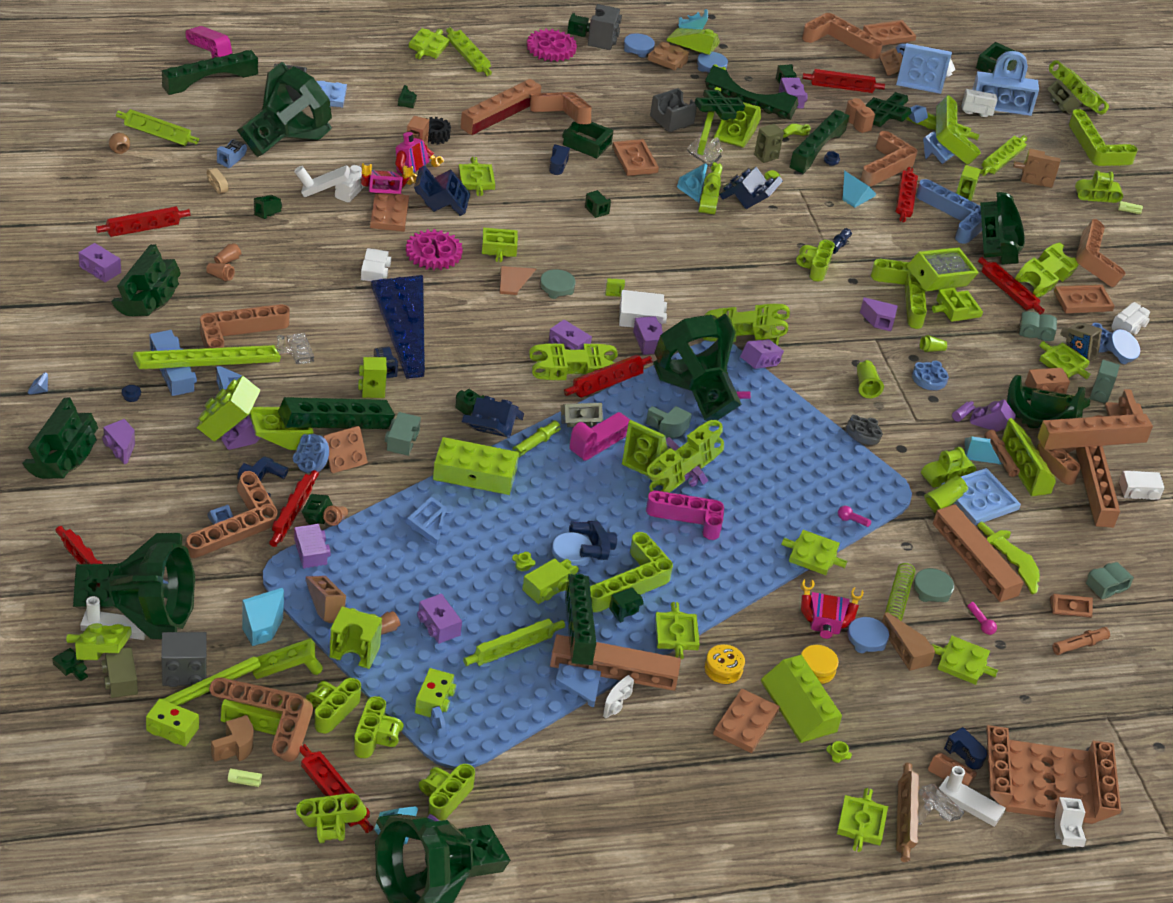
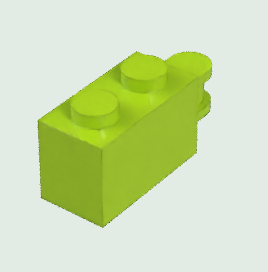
M554 558L526 574L522 590L539 605L545 600H550L557 593L565 591L568 574H577L579 568L571 565L569 559L558 562Z

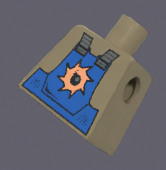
M1078 322L1069 328L1066 326L1062 328L1060 335L1067 338V346L1090 362L1098 357L1102 334L1101 328Z

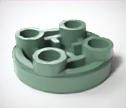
M553 269L542 274L540 286L548 293L550 298L556 299L559 296L572 295L574 293L576 281L569 272Z
M927 568L916 574L914 589L919 594L918 598L923 602H948L954 590V582L947 573L938 569Z

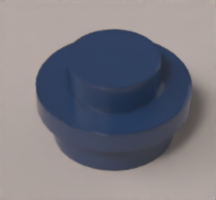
M829 151L824 156V161L830 166L837 165L840 162L839 154Z
M127 385L122 389V396L128 402H135L141 396V389L136 385Z

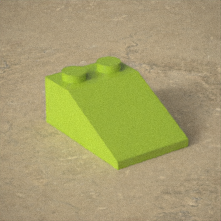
M744 103V111H737L736 119L721 120L714 140L744 148L756 131L761 119L760 107Z
M252 407L249 415L255 435L286 449L297 450L302 435L314 433L312 428H286L278 414L280 407Z
M630 420L622 465L648 476V466L668 450L665 435ZM657 469L651 471V474L657 475L658 473Z

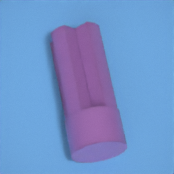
M967 401L952 413L953 419L957 422L961 421L975 410L974 403Z

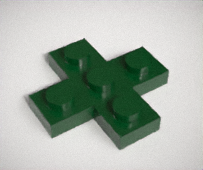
M704 90V98L695 99V105L700 111H715L722 120L736 119V112L744 111L745 108L740 98H725L719 90Z
M895 92L886 101L873 97L866 104V107H869L875 113L873 125L881 127L889 119L903 122L912 113L911 108L903 106L909 101L908 96Z

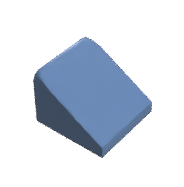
M919 105L910 107L912 113L908 117L913 122L919 123L928 118L926 107Z
M229 505L211 510L207 514L213 525L233 517Z

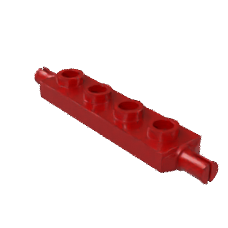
M815 69L812 74L803 73L802 79L811 80L812 85L868 93H873L875 89H885V83H876V78L873 76Z
M908 167L907 171L903 170L900 176L895 210L896 213L900 214V222H905L906 217H911L913 214L918 176L913 173V168Z
M177 206L115 217L107 219L105 225L96 226L97 234L108 232L110 237L168 227L178 225L180 218L191 216L189 209L179 211Z
M984 257L979 258L978 263L983 266L981 272L1026 311L1034 309L1039 315L1044 313L1045 309L1039 305L1041 300L996 262H988Z
M634 355L573 379V386L564 389V394L569 396L575 393L578 397L582 398L644 373L645 365L653 363L652 357L648 356L641 359L639 355Z
M311 471L310 475L305 474L302 480L297 482L294 494H290L286 507H282L279 519H275L272 525L274 534L269 541L272 547H277L278 543L282 542L313 489L315 480L319 476L317 471Z
M58 526L55 529V532L61 537L64 547L79 564H103L101 560H97L94 557L92 550L83 544L81 537L76 535L71 529L65 530L63 526Z
M306 744L300 746V753L304 756L301 760V767L325 796L355 794L321 751L311 752ZM357 805L353 806L350 810L355 809ZM366 807V816L361 821L348 823L350 827L360 825L365 833L371 832L374 827L367 820L370 817L369 809Z

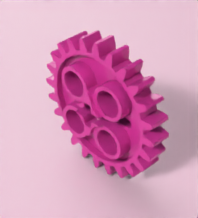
M545 28V31L539 29V32L534 31V34L530 33V36H528L527 50H530L529 53H533L534 57L538 56V59L544 58V61L549 59L550 62L553 60L558 62L559 60L564 61V59L569 60L570 57H573V54H576V40H574V37H570V34L565 35V31L560 33L559 30L554 31L551 29L549 31Z
M427 229L425 233L420 231V234L414 233V237L410 236L406 244V256L409 257V261H413L414 265L419 263L420 268L426 266V270H428L429 267H432L433 271H435L436 268L442 270V267L449 269V265L454 267L455 263H459V259L462 258L463 248L462 243H459V239H455V235L449 236V232L443 234L442 230L436 232L435 229H433V232H430Z

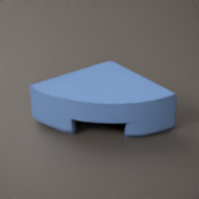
M439 706L432 708L430 723L437 737H446V725L442 711Z

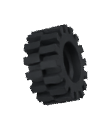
M429 117L428 143L431 142V144L436 143L438 145L440 142L442 144L448 142L451 132L450 122L446 119L443 121V118L438 119V117H435L433 119V117Z

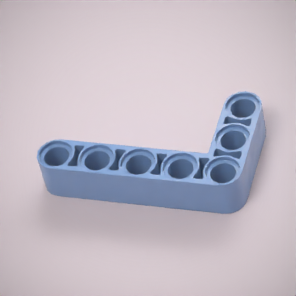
M920 180L916 197L961 221L955 236L957 242L962 244L969 243L982 231L980 205L931 180Z

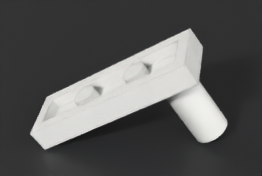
M346 165L314 179L310 177L303 166L297 167L294 172L303 183L301 193L304 197L347 181L351 170Z
M95 596L89 597L86 600L87 609L80 625L81 631H85L89 625L94 623H100L105 626L121 624L131 627L132 635L130 638L145 640L146 635L125 615L101 612L99 598Z
M954 766L950 776H947L938 788L936 795L995 827L1006 808L962 784L965 770L960 766Z

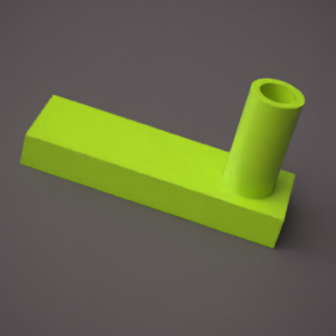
M310 638L256 657L260 662V668L254 670L253 675L256 679H260L303 663L313 675H318L322 672L323 666L315 657V642Z
M227 699L223 701L221 708L222 722L247 715L253 730L272 735L276 734L282 716L280 713Z

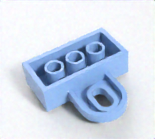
M1008 51L997 59L993 73L977 71L972 90L996 94L997 103L995 111L1032 116L1039 92L1038 80L1025 78L1028 68L1026 57L1020 52ZM1016 60L1015 69L1012 71L1007 70L1009 61Z

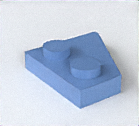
M430 497L407 518L406 524L437 545L447 507L433 497Z
M559 663L555 685L569 691L576 698L581 696L588 701L589 706L594 707L601 671Z

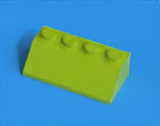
M1012 418L1008 419L1002 441H1004L1006 450L1020 469L1019 478L1031 497L1051 494L1056 484L1055 476L1052 475L1046 462H1044L1024 429Z
M802 654L783 659L761 679V683L774 703L780 706L779 711L800 743L838 732L842 714Z

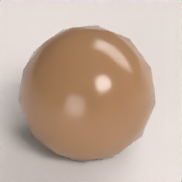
M115 133L109 139L110 149L118 154L127 152L131 146L129 137L124 133Z

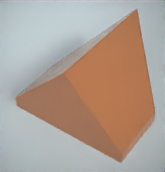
M501 266L500 294L517 295L518 291L536 269Z

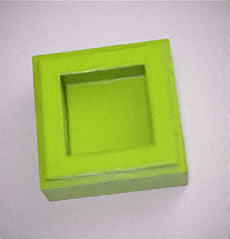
M607 278L605 296L621 297V292L625 287V279Z

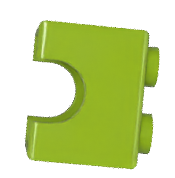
M342 606L331 627L329 657L341 660L344 654L353 652L361 658L358 666L370 669L380 649L382 618L375 614H367L354 608Z

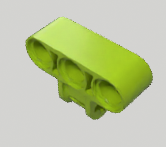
M1096 170L1092 180L1081 179L1075 184L1078 198L1084 201L1118 203L1123 199V192L1120 184L1113 182L1114 174L1111 171L1104 173Z
M715 172L709 173L704 181L699 207L700 213L715 215L721 186V177Z
M821 240L818 248L810 245H803L800 248V254L797 256L796 262L799 266L810 269L809 277L811 280L817 282L824 280L832 259L835 244L830 240Z
M958 446L951 451H942L939 460L925 465L921 470V474L933 488H936L955 476L962 477L975 472L976 466L965 455L963 448Z
M347 678L337 688L326 681H321L313 692L306 695V699L312 703L315 709L314 727L317 732L323 734L331 732L360 703L361 682L358 679Z
M371 697L365 705L354 738V754L359 758L365 759L372 756L376 744L395 747L399 742L398 735L403 730L404 724L398 718L385 715L386 701L382 697Z
M460 764L451 774L439 767H433L426 779H422L419 782L420 790L430 797L428 816L432 814L440 821L446 820L474 788L475 769L472 765Z
M353 793L304 799L296 807V813L305 826L317 827L319 843L335 839L344 841L345 823L361 821L367 813L366 807L359 796ZM357 805L355 809L350 810L353 806Z

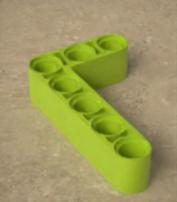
M947 95L936 106V138L943 146L969 165L981 154V151L975 144L957 131V103L951 96Z
M1081 109L1073 110L1069 126L1094 165L1120 166L1133 164L1138 151L1136 146L1131 144L1106 145L1086 112Z
M876 259L873 264L871 278L878 282L905 285L908 325L914 329L922 328L927 313L925 290L910 273L907 267L909 262Z
M636 532L632 536L630 554L640 565L639 567L590 586L593 612H600L610 608L611 596L615 593L633 587L641 595L669 583L673 563L649 535L644 532Z

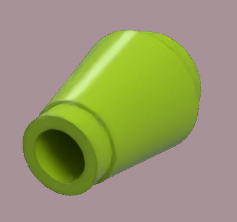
M926 335L921 337L919 346L924 352L946 351L947 341Z

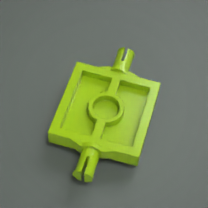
M421 28L409 42L408 47L417 51L415 54L416 59H421L423 55L437 59L449 45L450 39L442 35V29H437L434 33L428 29Z
M471 157L470 164H459L460 181L467 190H476L477 196H479V192L480 196H482L483 190H495L496 184L492 164H480L477 161V157L475 159Z
M1045 341L1040 343L1039 347L1045 350L1046 353L1041 355L1039 361L1047 367L1063 368L1068 378L1076 374L1081 375L1086 380L1090 377L1091 373L1084 370L1088 367L1090 361L1063 342L1057 346H1050Z
M804 529L796 541L783 538L781 545L792 549L789 562L823 575H827L828 570L833 565L844 569L847 565V560L837 557L839 542Z
M675 602L671 603L670 612H656L657 649L675 650V657L681 658V660L684 658L683 650H699L697 614L680 612L678 602H676V605Z
M951 636L949 643L944 648L932 643L935 654L941 656L938 670L975 685L983 673L994 678L996 677L998 669L987 666L990 650L955 636Z
M868 788L864 789L863 798L845 795L837 830L838 835L854 839L852 849L856 851L858 845L857 852L862 851L863 842L881 845L888 806L877 804L871 800L873 790L870 789L868 793Z

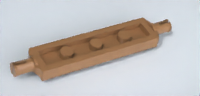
M908 762L903 764V774L898 781L896 851L901 853L902 862L910 861V850L918 842L919 774L912 771L913 765Z

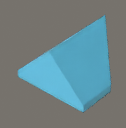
M705 9L702 16L697 12L694 16L687 15L689 19H682L680 17L679 28L703 29L708 20V10Z
M706 163L679 177L677 184L678 189L698 203L708 166Z
M844 170L843 201L855 208L876 196V193L868 185Z
M973 436L965 438V455L970 460L1002 464L990 444V439Z

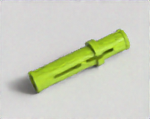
M553 420L545 427L538 428L536 433L514 446L512 450L519 452L518 458H520L526 452L541 442L548 441L553 434L561 430L560 424Z

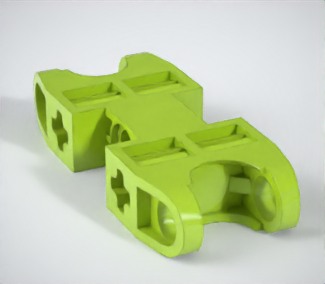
M1057 60L1049 65V72L1056 79H1059L1085 106L1093 109L1100 115L1107 112L1109 104L1073 70ZM1058 64V69L1053 71V67ZM1104 104V109L1099 111V106Z
M1059 242L1045 249L1038 260L1034 257L1025 263L1015 279L1018 282L1030 283L1034 288L1033 294L1038 298L1051 291L1059 280L1063 282L1071 277L1079 264L1076 261V257L1070 258L1064 254V245Z
M784 304L755 305V311L737 312L736 307L714 309L705 313V315H713L719 318L729 311L728 316L736 331L733 342H736L737 336L754 335L755 340L781 337L788 332V323L783 320L789 318L790 309ZM785 310L787 313L778 314L777 311ZM783 326L785 329L777 330L775 327ZM705 337L703 339L708 341H716L718 338Z
M539 344L529 350L530 359L537 361L532 366V374L534 377L544 380H566L567 374L586 375L614 364L613 360L618 356L617 349L612 345L583 344V350H565L564 344ZM536 351L542 352L541 355H533ZM606 352H614L612 355H605ZM537 369H545L543 372H536Z
M717 420L705 422L688 434V442L676 451L670 448L656 458L647 468L648 478L652 480L649 486L650 492L654 491L653 488L661 485L663 486L662 492L670 493L685 482V475L696 466L702 469L724 450V440L720 438L723 432L721 422ZM711 426L719 427L714 432L709 430ZM716 442H718V443L721 444V445H720L719 447H717V448L714 447V444H715ZM657 469L658 473L657 475L651 474V471Z

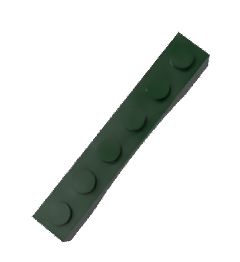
M245 50L240 53L201 60L196 63L170 67L162 70V87L168 95L184 92L196 81L216 73H232L243 78L258 75V57L252 50Z
M714 65L705 79L708 90H714L716 87L721 88L720 92L724 97L740 98L742 102L758 106L766 113L776 114L782 119L787 118L791 120L799 104L798 97L785 92L769 95L749 92L736 84L727 70Z
M835 109L793 151L789 168L804 174L811 167L822 147L831 138H839L846 131L849 115Z

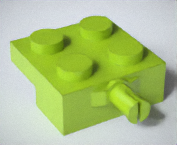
M483 227L482 254L496 255L495 261L498 262L499 259V263L503 261V256L516 257L518 230Z
M954 287L939 289L936 298L939 305L932 306L933 313L944 312L951 322L980 318L983 315L982 309L968 290L957 292Z
M94 623L89 625L80 635L68 634L66 641L67 643H75L77 660H99L103 653H119L132 635L131 627L121 624L105 626L100 623Z

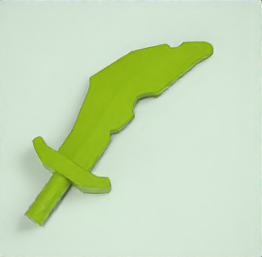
M981 521L977 527L988 536L987 541L1004 555H1007L1006 557L1010 563L1015 564L1019 568L1018 573L1029 588L1030 593L1036 594L1039 587L1037 583L1040 582V572L1033 557L1006 540L1010 538V531L1000 530L995 533Z

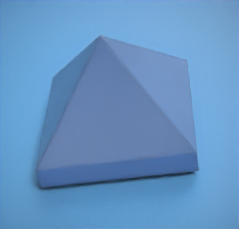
M46 372L33 381L28 390L29 395L48 392V374Z

